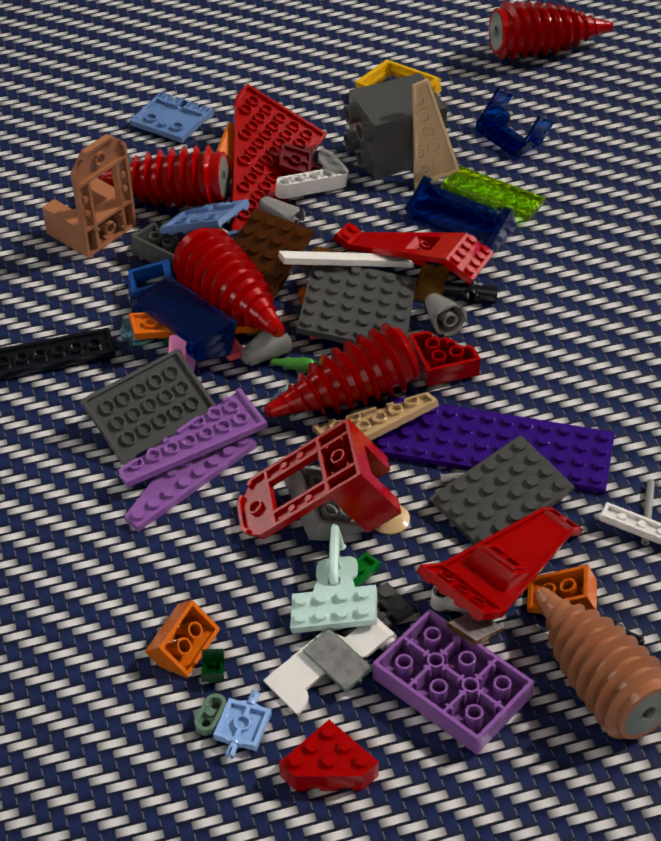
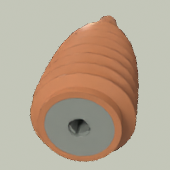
M539 588L535 593L536 601L541 608L542 615L546 617L545 625L549 631L548 640L553 647V655L560 662V669L567 676L568 683L576 690L578 698L585 702L587 710L595 715L598 724L603 726L606 733L615 739H637L649 734L660 726V660L657 657L650 656L647 647L638 645L636 637L627 635L625 628L614 625L611 618L601 617L599 611L595 609L585 610L583 604L572 605L570 600L562 599L548 588Z

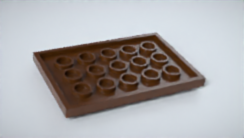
M254 208L234 241L250 257L251 261L255 263L258 271L263 274L264 281L268 283L269 293L272 294L274 301L295 265L283 264L278 257L279 251H304L315 233L313 229Z

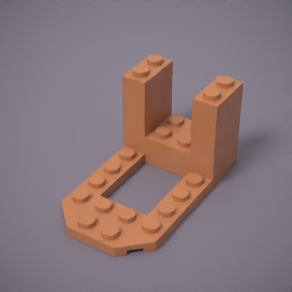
M108 134L82 149L72 168L70 175L76 211L55 199L42 207L47 234L87 258H90L137 225L126 142ZM112 168L114 187L97 177Z

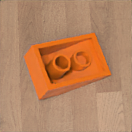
M588 564L539 575L528 586V613L542 614L535 596L536 591L541 587L550 589L564 600H570L572 605L583 604L585 610H597V579Z

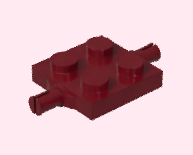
M281 143L279 151L269 149L268 156L276 157L278 160V170L299 174L310 172L311 169H322V164L313 161L312 151Z

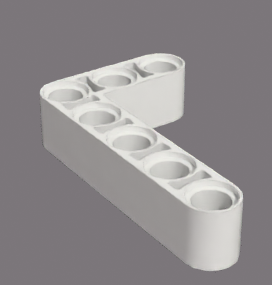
M322 149L319 151L317 162L322 164V169L278 177L275 196L280 199H287L344 188L347 185L349 170L332 151Z

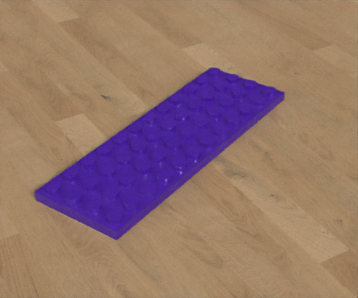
M388 395L386 404L390 402L394 404L402 403L405 398L396 396L391 398ZM439 404L438 407L430 412H426L414 420L383 434L381 437L375 438L374 444L388 458L468 471L521 435L575 486L574 489L605 494L615 432Z

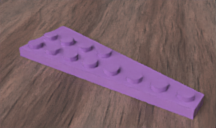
M238 388L229 398L226 396L220 404L208 408L204 415L196 416L177 429L176 434L170 438L165 437L162 439V443L155 448H149L145 455L134 458L118 469V474L128 488L266 429L267 422L242 389Z

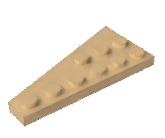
M428 78L412 84L413 177L415 190L460 171Z
M425 392L405 398L402 403L394 404L390 402L386 404L387 407L381 409L376 407L348 414L346 418L370 440H373L426 412H430L438 407L439 404L435 397ZM330 419L328 424L321 426L316 423L311 425L312 430L319 436L345 419Z

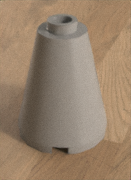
M263 197L258 203L260 211L293 223L300 224L301 220H305L306 213L302 208L272 197Z
M432 293L425 299L426 309L438 334L449 337L463 329L462 325L464 321H467V312L462 305L437 293Z
M260 331L241 351V359L246 365L253 366L290 352L293 349L292 341L287 333L277 338L265 331Z

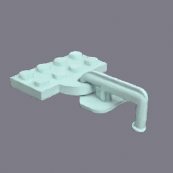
M332 524L330 527L329 558L323 559L317 564V583L314 586L313 592L292 594L290 622L292 633L321 631L328 628L340 629L377 625L376 585L355 587L353 579L358 575V563L351 556L339 557L340 551L346 549V544H344L339 526L336 524Z

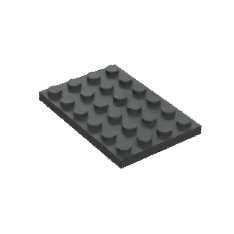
M178 349L81 399L80 402L122 465L143 454L149 448L161 444L162 439L165 437L170 438L176 434L177 429L196 416L204 415L211 406H217Z
M520 435L430 497V501L475 545L542 507H552L572 493L575 486Z

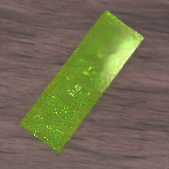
M460 165V171L449 175L442 184V187L529 221L545 204L546 199L543 196Z

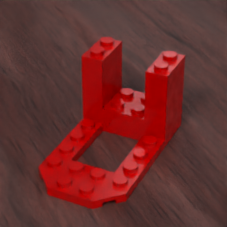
M346 418L249 479L246 484L248 489L244 496H239L236 502L240 530L245 535L266 539L332 499L369 533L402 513L398 498L378 480L379 477L391 471L388 458L362 431ZM319 458L323 481L277 508L273 486Z

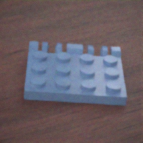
M160 92L130 119V125L183 143L207 119L213 117L214 109L203 105L199 108L197 103L179 97L173 99L172 95Z
M243 199L235 200L232 203L228 201L225 203L206 204L203 207L201 205L187 207L162 225L160 232L161 234L175 235L178 232H183V234L190 233L199 228H222V225L229 222L232 217L237 216L238 212L249 209V201Z

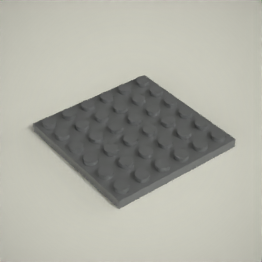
M312 265L296 333L340 343L349 340L355 344L357 335L362 334L368 338V331L371 328L380 332L381 324L387 323L393 328L399 327L407 336L417 279L360 266Z

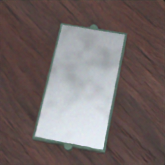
M330 628L318 638L315 637L314 641L302 650L312 662L346 693L357 683H361L362 679L373 670L369 663Z

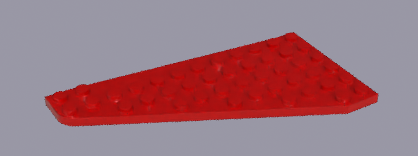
M249 84L245 85L234 100L231 203L235 200L247 199L249 201V209L238 212L237 216L230 219V231L242 229L254 208L259 210L258 203L263 197L269 196L285 203L289 200V198L280 199L275 196L276 181L278 177L293 174L278 170V160L276 157L268 156L269 149L279 151L281 143L312 151L313 157L319 145L328 134Z

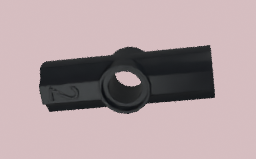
M474 280L470 285L467 282H445L443 296L460 298L469 304H473L477 300L496 302L498 287L479 285Z

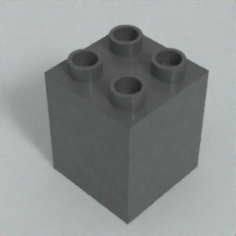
M421 73L349 90V104L343 107L345 120L349 124V131L344 132V143L348 151H355L359 167L361 169L366 168L373 179L413 169L412 84L425 79ZM433 90L446 127L447 106Z

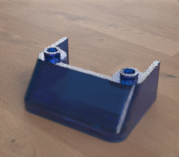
M497 87L476 123V131L508 154L519 157L539 147L554 122L539 115L524 138L507 126L510 121V113L505 108L513 95Z

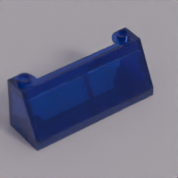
M423 176L405 207L408 218L413 221L418 220L446 232L468 233L476 237L477 241L481 244L488 246L494 251L503 244L517 226L512 209L504 207L503 210L501 208L494 210L441 189L439 184L436 186L431 184L432 179L427 176Z
M164 278L133 298L131 313L145 312L187 342L185 350L195 361L231 355L237 321L215 306L210 305L209 302L203 300L173 278Z

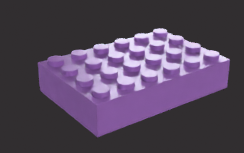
M431 609L420 617L373 662L374 680L476 755L533 695L534 681L448 623L447 620Z

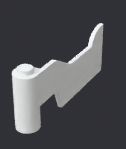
M377 618V625L356 627L346 637L338 635L363 659L369 657L378 648L385 652L397 640V635L379 618ZM323 630V631H322L320 634H318L316 637L318 638V637H319L322 633H324L326 630ZM314 639L263 680L297 716L302 713L308 703L309 695L307 690L326 675L302 651Z

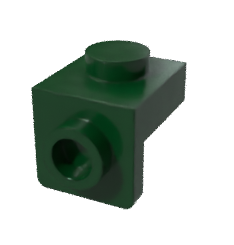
M203 649L202 682L217 683L224 681V650Z

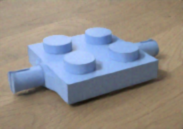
M251 690L247 701L231 698L227 701L213 734L214 740L229 745L224 754L227 758L230 756V759H233L237 748H245L257 752L272 715L271 709L261 707L256 703L260 696L257 690L256 692Z

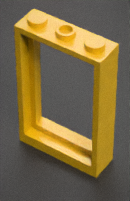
M387 59L355 81L356 88L381 83L391 75L401 78L421 73L425 79L428 78L430 80L432 89L436 94L442 91L439 77Z

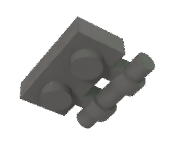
M388 582L377 588V618L388 628L392 626L391 619L398 625L414 614V609Z

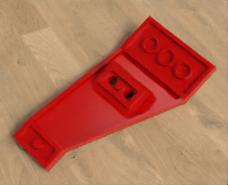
M348 222L333 238L334 241L347 250L407 258L421 267L426 262L441 263L469 285L494 254L488 246L481 244L477 241L476 237L468 233L361 232L357 226Z
M542 507L444 562L420 564L416 572L422 576L425 582L436 586L439 593L449 596L454 600L456 606L466 609L473 619L484 621L502 618L569 537L580 536L583 528L553 507Z

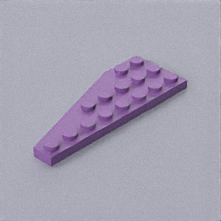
M247 436L156 475L124 516L125 522L137 532L141 531L256 449L257 442Z

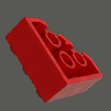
M429 331L409 334V342L416 355L420 375L426 387L480 375L481 359L473 346L466 345L465 347L459 345L455 340L444 336L442 338L433 336V333Z
M327 720L279 762L280 777L296 791H306V789L339 791V789L343 788L363 791L379 776V761L331 720Z

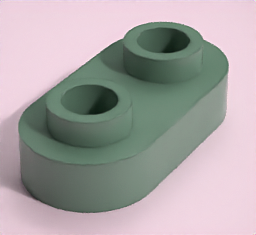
M214 693L207 696L194 720L195 729L199 734L206 736L215 732L227 704L223 695Z

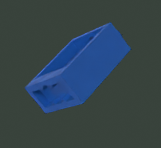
M169 259L128 270L129 277L126 279L129 288H131L128 289L131 300H135L136 305L177 294L174 274ZM165 276V281L137 288L136 283Z

